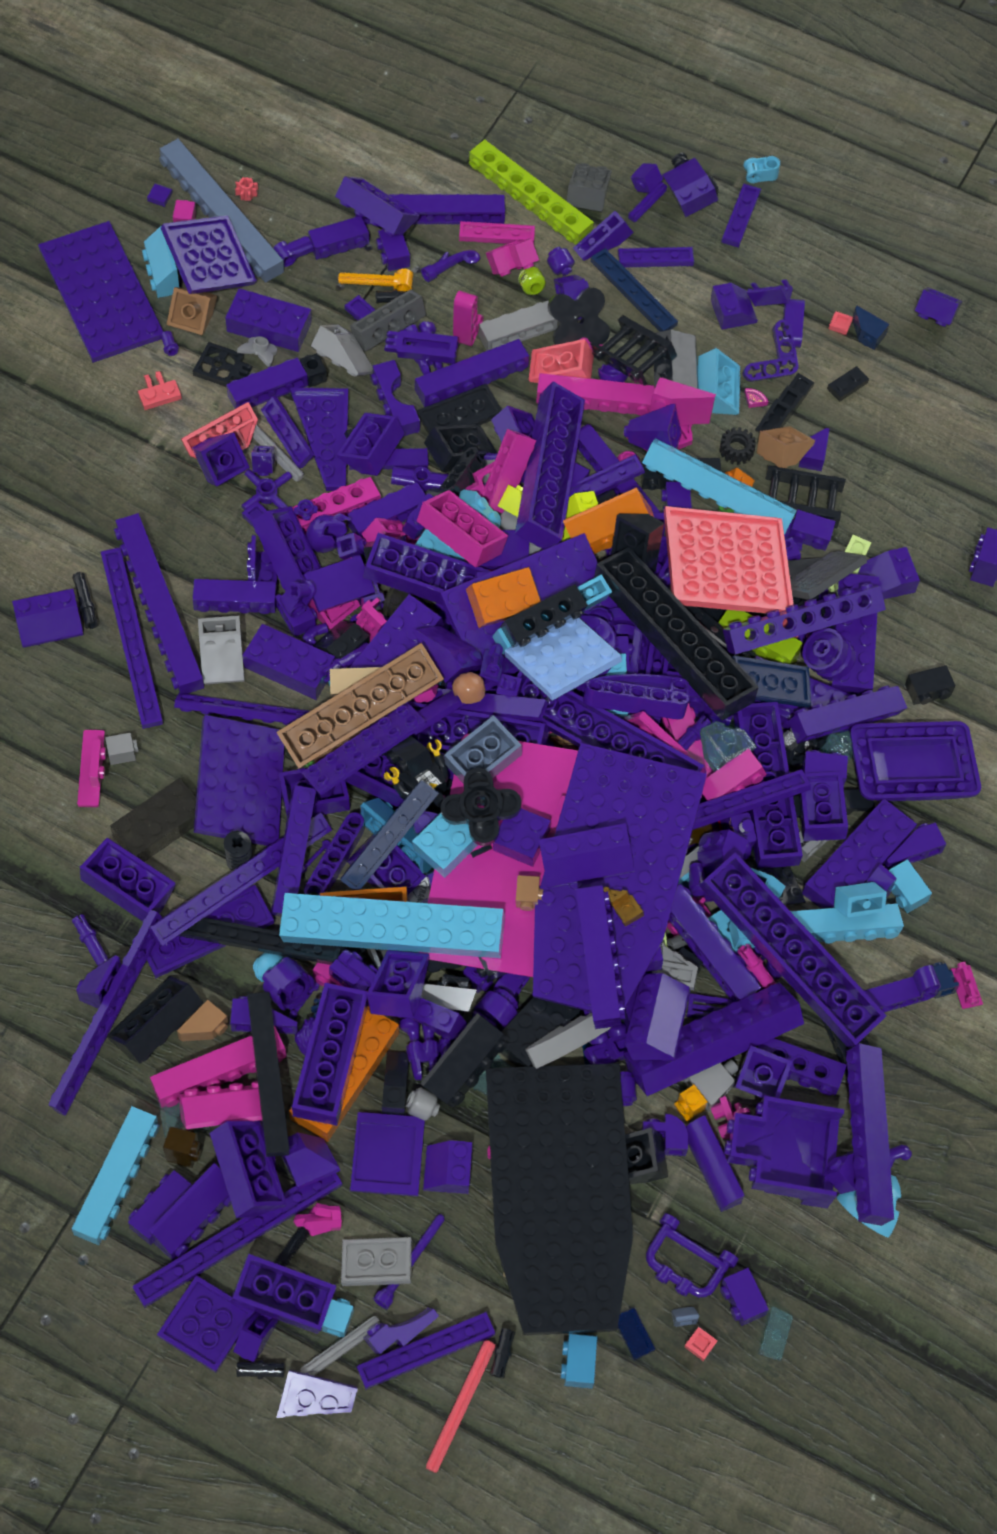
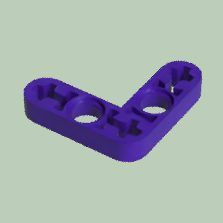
M779 320L773 327L778 359L748 364L743 370V377L747 381L755 382L791 376L798 370L793 331L789 321ZM781 324H782V326H783L784 328L786 327L787 330L784 331V338H785V339H782V340L780 341L779 338H782V337H783V334H782V331H778V328H779V327L781 326ZM781 344H789L790 352L784 353L781 350ZM788 362L790 365H793L790 371L788 368H785L780 373V367L785 366ZM769 364L775 367V374L773 375L766 372V366ZM751 368L753 371L761 369V372L756 373L754 377H752L751 374H748V371Z

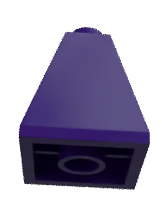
M670 404L629 421L628 426L624 427V436L628 437L629 443L645 450H649L655 438L677 449L682 435L676 404Z

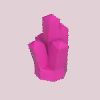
M316 1203L309 1214L296 1215L293 1221L297 1227L304 1226L311 1236L341 1230L340 1206H327Z

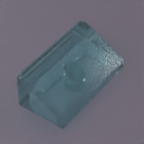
M772 1306L758 1354L781 1361L793 1316Z

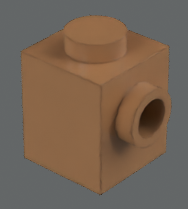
M517 876L516 907L524 911H531L535 908V904L538 905V900H542L543 889L539 888L540 877Z

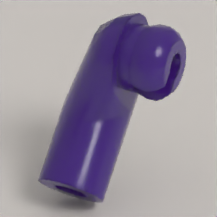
M899 1145L889 1149L890 1166L892 1167L896 1159L909 1160L911 1158L912 1152L908 1146Z

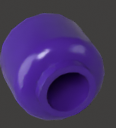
M557 247L548 253L547 264L555 275L562 274L566 276L572 272L575 261L568 249Z

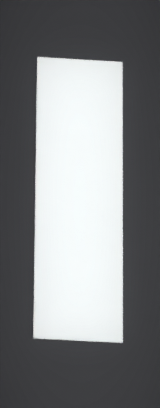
M424 984L421 998L447 1009L469 1011L476 990Z

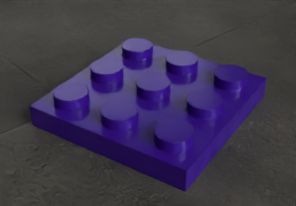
M195 1276L157 1333V1337L217 1373L237 1342L241 1329L255 1311L230 1303L231 1296L200 1277Z

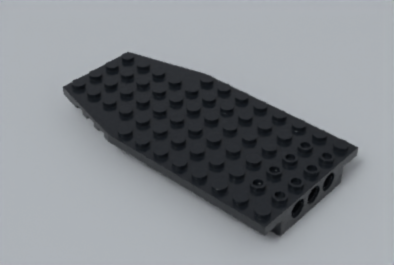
M618 1063L541 1066L537 1069L535 1067L489 1068L486 1070L495 1247L514 1302L523 1336L617 1332L633 1242L620 1065Z

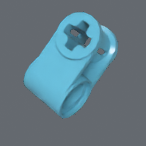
M777 157L750 158L743 164L744 169L747 170L746 179L749 183L774 181L779 176L780 160Z

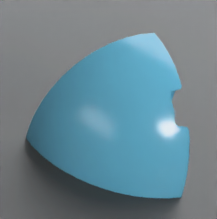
M892 1175L894 1220L882 1226L863 1223L870 1229L888 1238L899 1217V1212L896 1210V1201L898 1198H901L899 1182ZM856 1191L839 1194L837 1197L838 1201L850 1214L858 1219Z

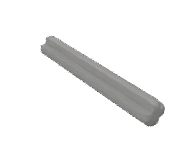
M255 425L252 437L261 446H274V460L286 472L288 471L295 481H300L304 477L303 472L258 425Z
M376 1316L371 1317L300 1369L301 1373L315 1376L361 1343L368 1334L366 1331L375 1323L380 1324L381 1322Z

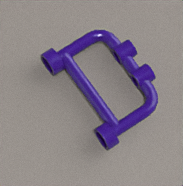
M664 1213L660 1220L662 1227L646 1252V1261L649 1267L657 1272L655 1278L664 1284H667L670 1280L677 1285L675 1291L685 1297L688 1293L696 1297L711 1295L728 1268H734L739 1259L726 1250H723L719 1257L711 1254L676 1232L675 1230L680 1222L672 1215ZM666 1236L717 1268L705 1288L696 1287L690 1280L677 1275L672 1269L656 1261L655 1254Z

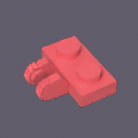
M160 371L155 372V377L159 385L152 386L149 375H144L147 388L138 391L144 410L181 400V393L176 381L172 380L164 383Z

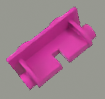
M961 962L957 964V968L949 969L953 972L954 982L959 983L956 992L962 1009L983 1005L970 965H966V962Z

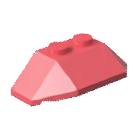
M249 402L194 430L181 438V441L190 457L197 459L192 447L208 438L233 432L241 449L244 450L250 445L258 419Z

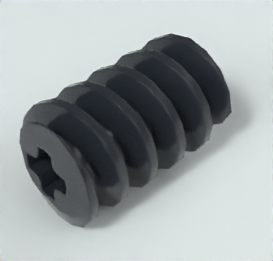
M232 831L226 835L223 843L226 863L229 869L233 871L253 857L251 840L242 831Z

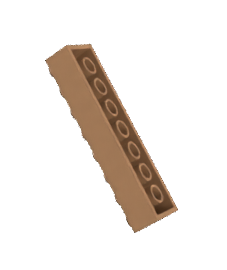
M420 643L276 733L300 769L393 712L399 706L440 683L444 678L423 644Z

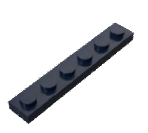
M606 248L591 257L590 262L659 332L673 329L678 325V321Z
M421 779L340 880L351 889L360 890L439 792Z

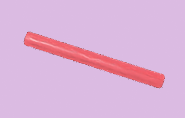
M485 1340L426 1464V1468L431 1472H438L494 1352L495 1344Z

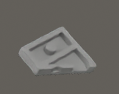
M662 942L660 946L663 956L662 970H655L652 973H663L694 990L698 967L690 961L684 960L676 951L674 953Z

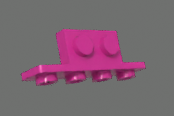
M104 730L83 731L78 807H99L101 779H104L105 768L102 766L103 760H106Z

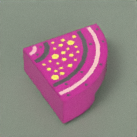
M745 388L744 393L748 408L768 405V400L763 393L755 389Z

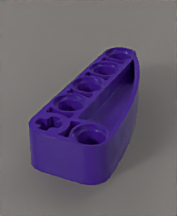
M621 674L592 678L586 683L583 702L590 707L629 713L644 711L649 716L679 720L685 717L688 706L689 682L680 677L651 674Z

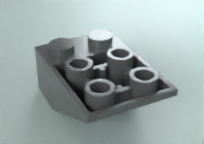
M587 163L576 164L568 187L567 202L573 207L602 212L612 170L604 166L592 167Z

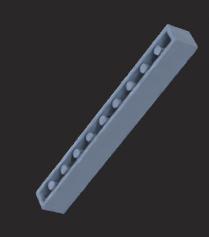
M176 139L161 147L160 163L163 167L168 168L173 179H177L180 182L181 188L190 194L192 201L195 204L198 203L205 216L208 215L209 218L228 215L246 258L256 276L261 277L266 283L284 273L282 258L182 142Z

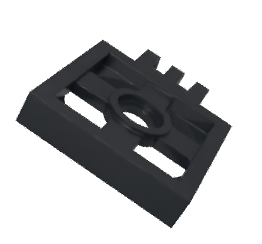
M208 342L193 369V376L227 387L226 384L231 383L232 380H239L249 376L252 366L243 362V353H237V351ZM219 353L216 357H210L212 354ZM227 356L234 360V365L226 362ZM221 362L222 365L220 367L215 366V363ZM202 363L211 365L212 368L209 373L202 370ZM221 370L230 372L225 378L217 376Z

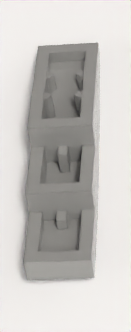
M591 1012L587 1016H579L565 1027H557L525 1050L533 1066L537 1069L581 1047L612 1027L595 1029Z

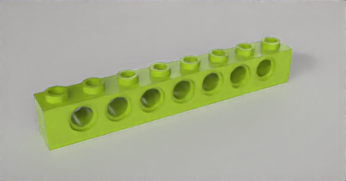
M485 139L470 151L469 164L473 169L478 170L486 179L491 180L501 190L511 195L514 200L524 205L527 210L532 211L541 221H545L553 230L562 234L569 242L577 245L593 230L594 222Z

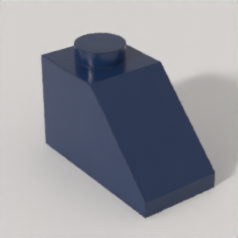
M856 306L853 314V324L857 339L864 346L875 350L886 336L889 324L863 308Z

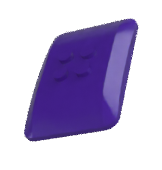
M963 722L855 724L850 730V740L861 795L867 800L921 801L975 797L981 791V782L970 729Z

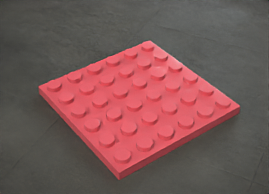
M665 506L664 521L671 593L684 606L767 613L774 610L782 612L786 610L785 607L794 605L782 518Z

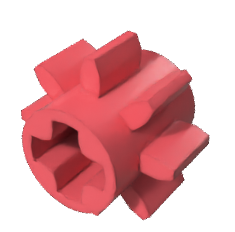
M243 177L239 182H236L235 194L240 195L241 200L251 201L254 196H257L258 184L253 183L252 178Z

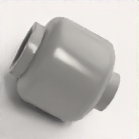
M417 1088L415 1091L412 1090L410 1092L405 1107H408L410 1115L426 1121L431 1116L435 1117L437 1115L440 1104L437 1103L438 1098L432 1092L423 1088Z

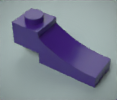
M426 1308L415 1317L399 1324L388 1326L384 1323H375L366 1331L368 1334L363 1339L374 1353L381 1354L394 1342L397 1345L405 1346L439 1315L433 1308Z

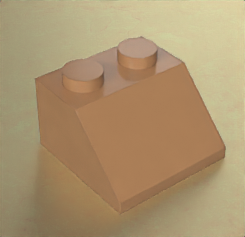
M791 426L760 431L757 454L764 457L765 460L773 462L777 467L788 468V466L796 465L814 445L815 440Z

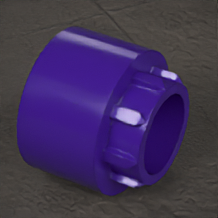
M498 988L494 991H488L475 1006L474 1010H477L493 1021L496 1027L502 1031L516 1017L518 1002L510 993Z

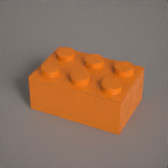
M529 567L473 583L466 588L478 628L505 621L541 602Z

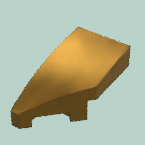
M609 887L603 888L604 892H608L609 902L625 927L644 916L643 911L633 896L629 895L628 891L611 890Z

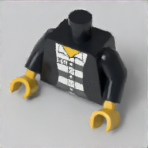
M435 740L437 744L435 750L432 749L430 742L427 744L428 751L434 754L433 756L430 754L434 766L421 774L411 778L406 773L399 774V770L396 767L390 768L393 772V777L388 772L384 773V778L387 781L393 782L392 786L402 799H405L417 783L423 779L439 792L433 802L437 807H441L442 801L446 798L443 793L447 790L449 776L443 753L439 752L442 747L439 740Z

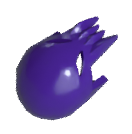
M338 513L335 516L323 514L312 520L306 532L307 540L312 549L318 553H327L336 549V538L344 536L347 532L346 524L343 523V520L351 519Z

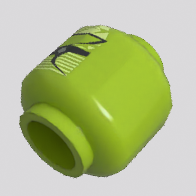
M533 266L524 269L519 274V284L526 294L535 295L544 289L545 278L537 267Z

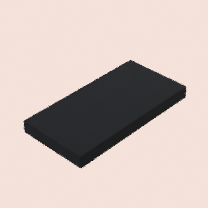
M483 384L417 410V415L429 435L432 429L437 426L485 424L492 421L491 419L501 412L502 409L488 385Z

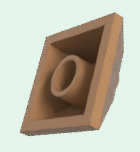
M174 287L166 325L204 335L214 312L217 295L207 292L189 294L187 288Z

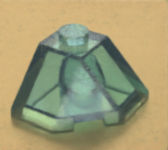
M718 721L700 730L704 759L714 772L747 749H750L752 752L756 748V745L745 730L739 728L734 730L725 727L724 723Z

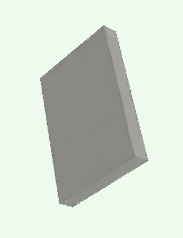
M411 1237L343 1240L342 1286L411 1284Z

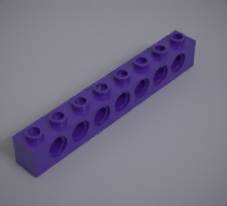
M872 582L860 585V589L848 588L842 590L840 595H835V593L824 595L823 600H807L804 602L805 605L799 607L797 604L785 607V611L767 612V616L762 618L760 616H753L748 618V622L741 623V621L732 622L728 628L723 629L728 653L739 654L886 610L881 586L873 585ZM861 596L863 601L862 604L859 606L858 598ZM843 601L844 608L840 611L839 604ZM822 607L825 608V614L823 617L820 614ZM805 612L807 615V619L805 622H802L801 617L802 614ZM787 618L788 625L784 628L783 620ZM768 623L769 631L765 634L764 626ZM747 629L750 630V637L748 639L745 638V631Z

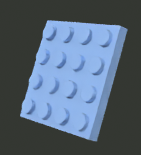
M570 618L566 620L567 623L558 629L552 627L548 630V634L541 638L537 636L531 638V642L524 647L518 645L504 650L505 657L552 701L622 662L621 655L580 618L575 620Z

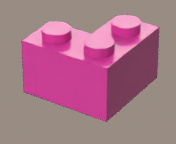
M532 238L518 239L486 252L492 273L500 274V276L510 274V270L515 267L517 270L534 266L533 262L539 260Z

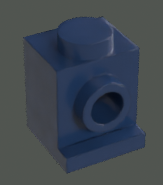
M938 962L933 964L932 966L941 984L934 998L955 994L959 983L954 982L953 972L948 969L946 963Z

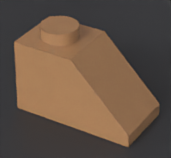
M207 1000L177 1030L178 1038L181 1041L212 1040L217 1035L220 1036L228 1028L227 1015Z

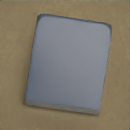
M694 1307L673 1309L671 1311L675 1327L693 1325L699 1319V1314Z

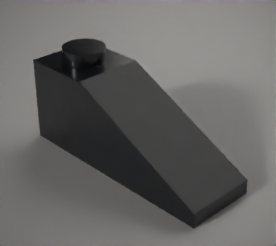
M387 1051L382 1114L403 1116L405 1114L409 1063L407 1052Z

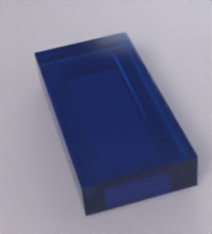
M635 1308L621 1313L618 1330L633 1360L635 1361L654 1352L655 1347Z

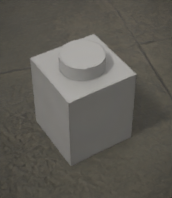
M131 733L105 737L111 765L136 760L135 752H138L136 740H132Z

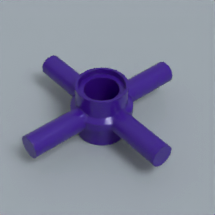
M250 469L245 472V476L257 488L256 494L241 505L244 510L257 501L264 504L274 503L279 509L288 507L277 496V488L292 478L288 471L275 481L269 478L260 479Z

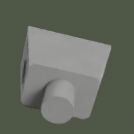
M729 1060L724 1065L721 1063L716 1064L682 1081L688 1088L692 1085L697 1087L707 1101L705 1109L710 1112L711 1108L720 1102L719 1098L726 1096L733 1088L735 1080L731 1075L738 1071V1067L734 1061Z

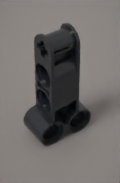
M477 447L468 448L440 488H431L427 491L426 495L431 494L435 497L450 490L459 497L460 491L466 490L468 486L475 483L473 473L487 466V461L479 455Z

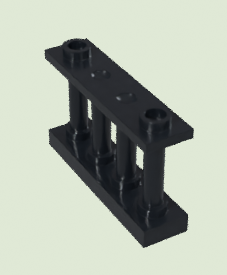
M622 315L617 319L620 324V331L602 347L594 342L590 343L593 350L592 354L596 360L605 362L630 377L633 382H639L645 386L647 382L643 373L661 357H666L673 361L677 357V353L672 342ZM623 337H631L614 354L609 351ZM635 344H643L626 361L621 358ZM649 350L655 351V353L638 368L633 365Z
M768 465L765 479L771 480L770 497L777 498L779 482L789 483L791 485L788 502H780L795 510H801L835 521L834 528H838L841 511H835L837 492H843L846 479L838 476H827ZM798 485L810 487L807 505L796 504ZM818 489L829 490L827 509L815 507Z

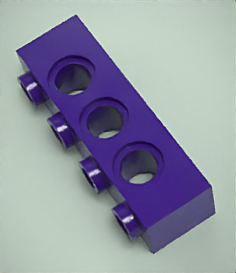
M775 1038L758 1046L761 1050L793 1061L786 1080L791 1079L797 1081L803 1087H813L822 1094L836 1096L847 1066L846 1064ZM793 1064L802 1065L803 1070H797ZM814 1072H822L824 1078L817 1077Z

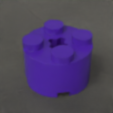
M289 957L283 958L279 964L266 971L262 976L264 992H270V998L282 1010H285L284 1008H289L290 1010L298 1008L309 998L308 991L310 987L314 988V979L295 960H291Z

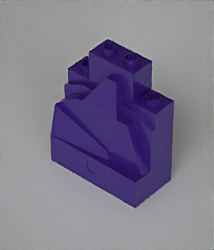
M764 1096L761 1103H757L756 1116L735 1113L732 1120H728L726 1132L730 1133L729 1141H726L724 1154L728 1155L727 1163L751 1167L749 1171V1181H752L751 1189L799 1198L802 1205L827 1209L836 1198L837 1192L833 1191V1185L824 1174L829 1167V1162L836 1157L839 1120L844 1114V1109Z

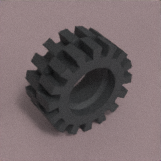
M735 427L731 431L728 429L726 434L722 435L719 451L721 452V457H725L726 462L731 460L730 464L733 465L734 462L740 465L741 461L743 464H746L747 460L750 461L756 447V439L753 437V434L751 432L747 434V429L741 431L742 427H738V430ZM738 442L743 444L745 448L736 450L730 444Z

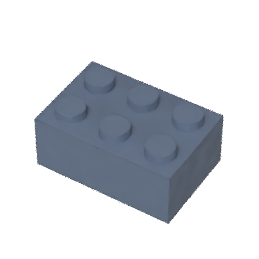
M493 715L444 754L445 765L462 783L465 774L474 768H483L494 778L522 755V745Z

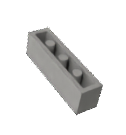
M549 301L540 302L534 306L522 308L516 312L504 314L498 318L480 323L478 336L486 351L517 339L524 341L556 330L558 321L548 312Z

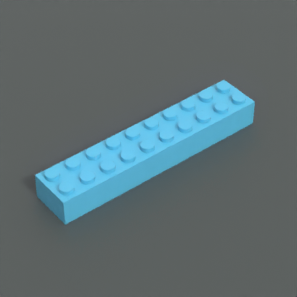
M285 893L279 936L283 942L501 958L505 913L503 909Z

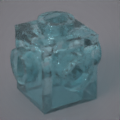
M849 731L838 735L836 733L831 734L826 738L827 742L821 748L824 753H840L848 756V761L853 757Z

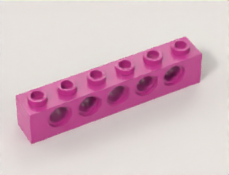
M371 477L359 479L353 484L341 486L335 491L323 493L319 497L310 500L313 505L318 507V510H323L322 512L314 513L310 520L300 519V515H296L306 535L309 524L316 517L323 514L335 516L338 513L347 516L352 510L362 508L371 501L381 499V495Z

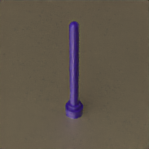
M442 1214L436 1216L412 1250L411 1268L443 1224L445 1217ZM389 1284L386 1289L383 1288L381 1291H378L373 1297L374 1302L388 1310L393 1303V1293L400 1284Z

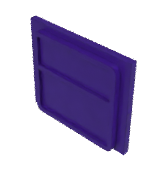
M358 1112L350 1191L418 1197L425 1120L415 1116Z

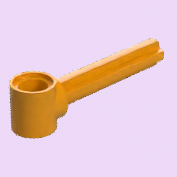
M399 269L394 273V276L339 273L338 282L340 284L394 286V289H397V291L412 290L413 272L408 269Z

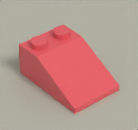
M585 339L534 349L531 356L529 381L538 383L539 373L591 379L593 351Z

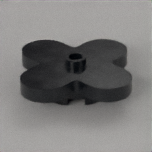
M587 287L581 291L576 300L562 293L555 294L550 298L548 312L554 319L559 321V326L553 334L554 345L577 341L581 338H587L590 343L594 342L598 345L608 340L610 328L605 321L598 317L605 304V297L602 291L595 287ZM581 317V321L578 323L577 319Z
M474 768L469 770L464 776V792L449 795L442 801L441 815L449 824H467L472 841L480 846H488L493 844L498 838V821L516 817L521 810L522 802L520 795L512 789L497 790L493 785V778L487 770Z

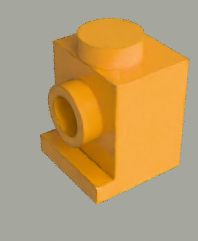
M695 1085L679 1095L678 1101L674 1103V1106L686 1122H689L705 1111L707 1105L706 1099Z

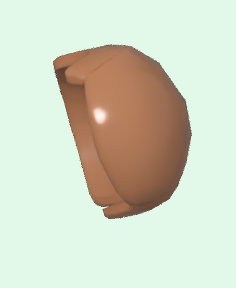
M467 672L460 674L453 681V693L460 698L462 703L473 704L485 697V684L481 676Z

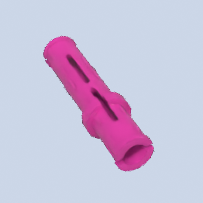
M749 944L742 945L738 949V954L746 962V968L755 975L762 987L766 989L770 985L776 984L762 964L763 960L757 957Z

